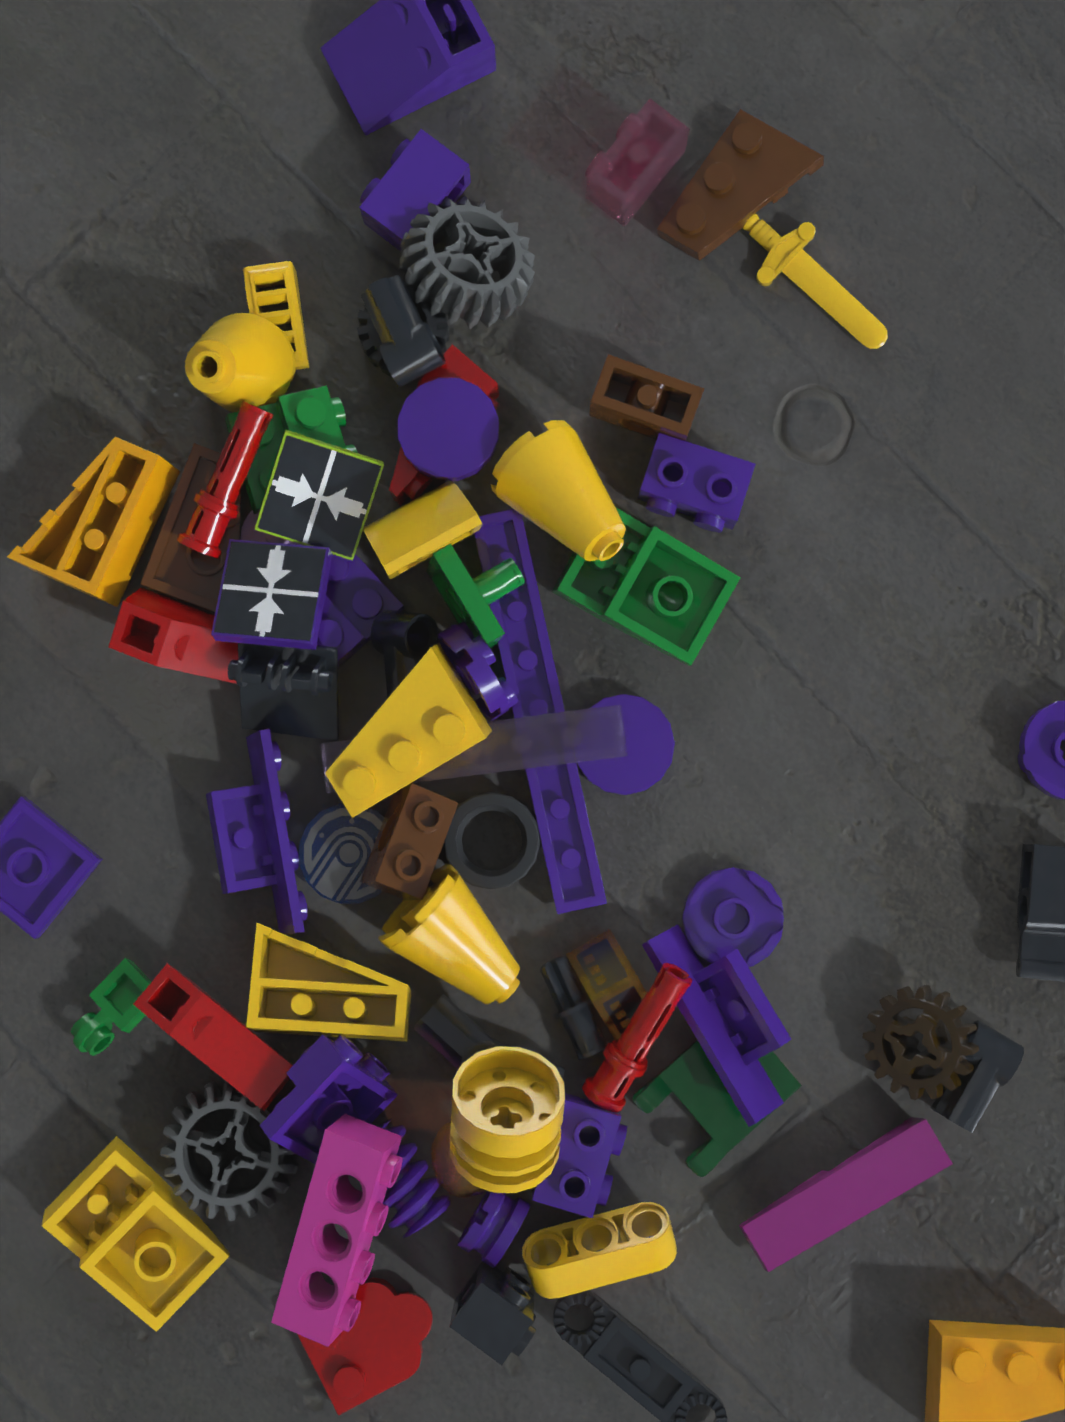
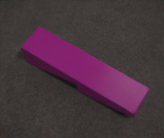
M910 1117L832 1170H821L741 1223L739 1227L764 1270L770 1272L946 1169L953 1163L927 1119Z

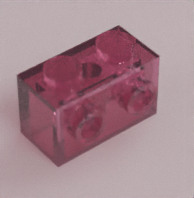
M649 99L637 115L632 112L624 120L615 137L617 140L606 153L604 151L599 152L585 172L587 177L586 198L625 227L684 154L690 128L652 99Z

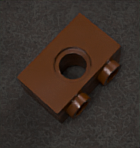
M608 354L590 402L589 416L656 440L658 434L662 433L686 441L705 388Z
M413 783L395 792L360 882L404 900H423L458 802Z

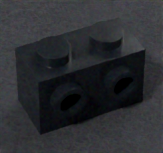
M482 1261L454 1300L449 1327L502 1366L511 1352L519 1356L535 1334L536 1329L532 1326L536 1318L534 1314V1295L529 1292L531 1284L522 1275L509 1267H506L504 1272H502L497 1267L492 1268Z

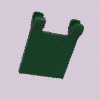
M698 1040L690 1045L657 1076L636 1091L632 1097L636 1106L647 1114L657 1108L673 1092L710 1135L711 1138L691 1152L685 1160L687 1166L699 1177H704L711 1172L730 1150L770 1115L768 1114L756 1124L748 1127ZM773 1051L758 1059L783 1102L802 1086Z

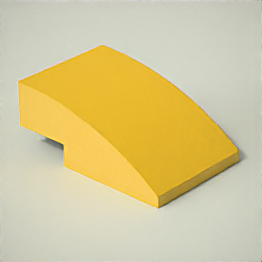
M447 481L363 528V531L387 575L392 579L432 557L433 553L449 544L454 545L479 531L482 522L459 487L453 481Z
M117 1136L44 1210L41 1226L80 1258L79 1267L156 1332L229 1257V1251L202 1219L187 1207V1203L180 1196H176L173 1193V1188Z

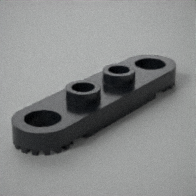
M587 1290L561 1297L557 1300L553 1312V1321L556 1332L561 1339L565 1340L583 1355V1358L661 1422H686L687 1411L692 1409V1406H697L696 1404L698 1403L700 1405L706 1404L708 1407L711 1406V1409L715 1411L714 1422H727L724 1404L717 1394L594 1293ZM584 1303L585 1306H589L593 1311L594 1320L587 1329L578 1331L566 1324L564 1315L571 1305Z

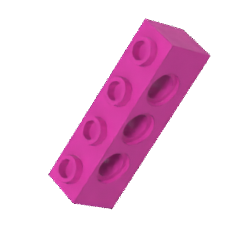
M347 1114L341 1116L325 1129L271 1323L327 1347L343 1330L349 1332L352 1329L361 1308V1301L355 1299L359 1284H364L367 1280L375 1259V1254L369 1252L373 1236H378L381 1232L389 1211V1206L383 1204L387 1187L391 1188L394 1185L402 1167L403 1158L397 1156L402 1136ZM348 1175L355 1177L360 1182L362 1191L356 1190L350 1184ZM335 1224L344 1228L348 1239L342 1237L337 1232ZM321 1272L331 1277L334 1286L325 1281Z

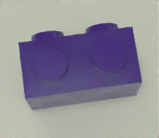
M422 129L419 130L412 141L405 139L400 143L392 155L390 161L392 166L381 180L374 178L367 185L360 198L361 206L359 208L364 224L400 251L402 239L405 233H408L410 228H413L410 222L412 219H415L417 214L430 216L428 204L432 203L440 206L446 196L455 203L471 183L469 164Z
M659 433L638 500L647 502L645 507L647 510L662 516L674 517L675 512L694 517L693 524L708 531L721 533L724 527L732 530L738 521L756 464Z
M565 1093L559 1158L551 1175L539 1185L533 1187L532 1201L589 1218H593L596 1204L605 1207L613 1181L612 1175L605 1174L611 1154L620 1156L628 1126L620 1124L622 1117L620 1111L611 1112L599 1107L590 1100Z

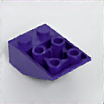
M379 0L320 47L365 136L496 71L495 45L471 0Z

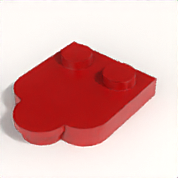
M367 1278L364 1284H359L355 1299L361 1301V1308L357 1320L349 1332L343 1330L329 1347L297 1334L338 1416L405 1381L417 1371L423 1353L421 1341L429 1334L433 1322L432 1309L421 1295L414 1292H401L397 1294L395 1288L389 1282L380 1278Z

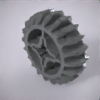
M446 196L440 206L429 203L428 212L430 216L417 214L415 219H412L410 222L413 228H410L408 233H405L400 245V253L402 255L399 269L406 273L404 277L406 287L417 289L415 303L427 301L431 304V316L441 311L448 315L450 325L457 321L458 318H461L469 329L477 325L479 320L488 328L493 323H496L497 319L505 321L507 317L512 315L514 310H517L518 306L523 304L528 295L527 291L534 280L535 272L532 268L535 255L527 251L530 238L517 235L519 222L506 223L503 220V209L497 213L487 210L485 200L477 206H472L466 196L458 201L457 204ZM442 243L444 251L435 253L433 245ZM494 271H498L500 275V281L494 283L491 277Z
M214 1081L208 1082L204 1086L205 1099L200 1093L192 1091L186 1096L190 1109L177 1106L172 1111L174 1119L181 1125L168 1124L164 1127L163 1134L167 1138L176 1141V1143L165 1145L160 1149L161 1156L175 1158L176 1161L163 1170L164 1176L173 1177L179 1174L182 1181L173 1188V1193L179 1196L189 1189L194 1194L187 1204V1207L191 1210H194L202 1200L207 1202V1218L213 1219L220 1210V1207L224 1206L227 1221H235L238 1217L240 1204L248 1218L255 1217L258 1213L257 1200L263 1206L271 1208L276 1203V1197L272 1189L277 1192L286 1193L291 1186L288 1179L281 1173L295 1174L298 1171L299 1164L295 1160L285 1157V1155L296 1153L270 1139L271 1152L265 1151L266 1146L255 1142L251 1137L249 1131L250 1115L261 1124L273 1111L269 1106L263 1111L243 1094H238V1090L227 1081H225L223 1086V1095ZM218 1109H235L233 1118L228 1122L225 1130L215 1131L209 1129L206 1133L195 1130L205 1114ZM236 1132L234 1140H236L235 1149L242 1152V1155L239 1153L227 1166L229 1159L227 1158L228 1149L220 1145L225 1144L231 1138V1135ZM192 1146L196 1147L197 1153L206 1156L210 1160L213 1168L211 1181L198 1168ZM256 1166L268 1169L265 1177L254 1185L240 1189L228 1188L236 1169L249 1168L254 1170Z

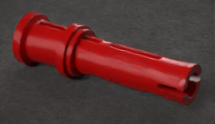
M245 401L242 402L236 417L237 419L218 459L212 478L206 490L201 489L199 493H196L194 501L197 506L186 532L179 533L177 537L178 542L208 556L220 557L222 550L219 548V544L230 519L237 518L239 505L235 504L273 414Z
M664 963L654 983L649 991H647L625 1031L618 1040H613L606 1045L603 1051L605 1059L594 1077H588L582 1086L584 1094L594 1104L611 1112L622 1111L626 1103L624 1097L634 1079L643 1076L647 1070L648 1061L646 1056L668 1022L681 997H683L688 987L692 984L693 980L689 978L687 972L671 963Z

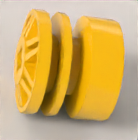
M496 1046L475 1053L459 1067L453 1078L450 1157L457 1172L473 1186L493 1193H518L536 1187L551 1175L559 1158V1143L561 1141V1125L563 1123L565 1104L564 1081L557 1068L539 1053L521 1047Z

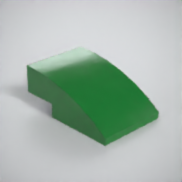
M616 508L626 527L622 538L624 540L622 548L606 561H600L599 559L586 561L573 552L551 592L640 642L691 666L741 577L655 526L650 528Z

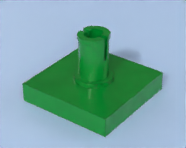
M449 544L432 554L426 572L456 622L459 624L463 621L469 627L474 637L480 635L491 649L499 642L505 632L488 605L523 585L525 580L512 558L504 560L472 579L453 546Z

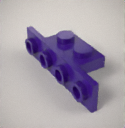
M270 729L259 730L246 737L254 785L212 791L206 794L222 893L227 894L271 886L279 932L284 935L305 932L303 921L307 919L308 910L305 896L302 891L297 890L294 871L299 866L298 851L295 843L292 840L289 841L286 821L290 818V804L286 792L280 791L277 771L281 769V752L277 742L271 740Z
M678 924L643 943L642 947L658 973L664 963H671L683 969L689 974V978H692V984L688 987L683 997H681L677 1006L748 1127L756 1124L784 1104L758 1059L780 1048L792 1039L739 950L732 951L704 968Z

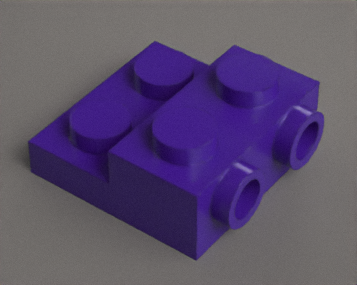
M356 554L353 561L332 555L317 645L338 648V669L371 640V627L379 613L385 610L402 611L405 608Z
M322 1034L286 1072L296 1087L275 1106L274 1110L259 1126L270 1140L316 1164L325 1129L344 1114L371 1124L398 1094L385 1080L390 1074L389 1070L373 1054L367 1052L363 1056L361 1051L342 1034L334 1041Z

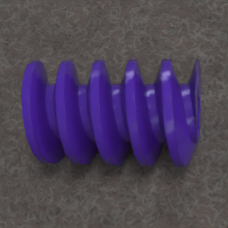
M391 1119L377 1126L402 1137L406 1133L404 1125L387 1128ZM412 1142L399 1145L397 1156L403 1158L402 1167L394 1185L391 1188L387 1187L383 1204L389 1206V1209L394 1207L397 1211L387 1224L388 1227L392 1229L406 1225L408 1228L403 1238H407L431 1223L445 1212L451 1204V1199L448 1195L432 1198L440 1185L437 1178L432 1177L420 1180L429 1166L426 1160L409 1163L417 1151L416 1144Z

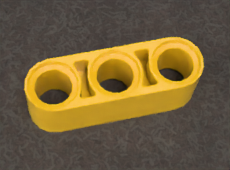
M641 1202L593 1215V1218L585 1217L541 1229L532 1233L525 1240L522 1247V1256L533 1288L541 1297L548 1299L561 1298L661 1271L674 1261L677 1254V1246L669 1215L664 1207L654 1202Z

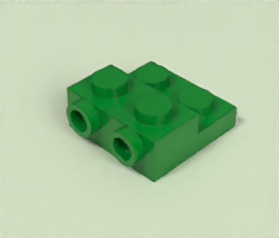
M327 385L278 396L276 403L258 407L273 414V417L262 437L249 472L244 479L254 515L260 512L285 429L358 453L354 444L345 445L340 427L346 425L345 410L339 397L330 398ZM239 411L226 415L225 422L229 434L232 431Z

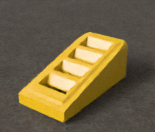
M291 261L244 267L243 275L249 313L259 315L274 325L291 323L292 330L283 332H285L290 343H295V370L309 368L297 272ZM283 284H285L286 287L282 289L261 292L259 290V288ZM288 302L289 309L262 313V306Z

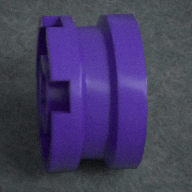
M487 1191L467 1223L457 1246L468 1253L472 1250L482 1254L481 1261L494 1268L516 1236L531 1204L519 1197L513 1200L506 1196V1193Z

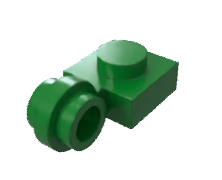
M124 958L89 995L101 1010L98 1014L95 1012L85 1014L73 1025L71 1029V1034L74 1036L73 1044L80 1052H88L91 1056L101 1053L114 1040L115 1034L111 1031L113 1022L121 1031L130 1033L146 1016L133 1004L152 981L133 961Z

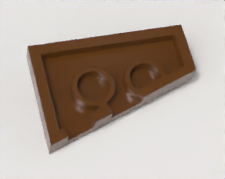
M740 109L658 226V236L700 261L742 229L747 219L769 202L774 204L786 195L788 188L804 175L808 174L810 176L824 165V156Z
M194 443L140 584L146 588L215 613L229 539L239 540L241 489L235 504L239 505L237 509L239 513L236 519H230L219 544V548L222 550L219 558L200 553L178 542L177 537L179 533L186 532L197 506L194 497L201 489L206 490L221 455L219 452Z

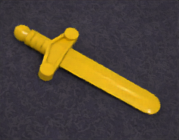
M755 213L747 219L743 229L749 231V235L769 252L757 272L756 280L758 284L769 286L783 272L862 345L869 349H878L885 344L888 338L885 326L803 250L814 238L816 230L812 223H802L799 228L781 237L763 219L760 220L758 214Z

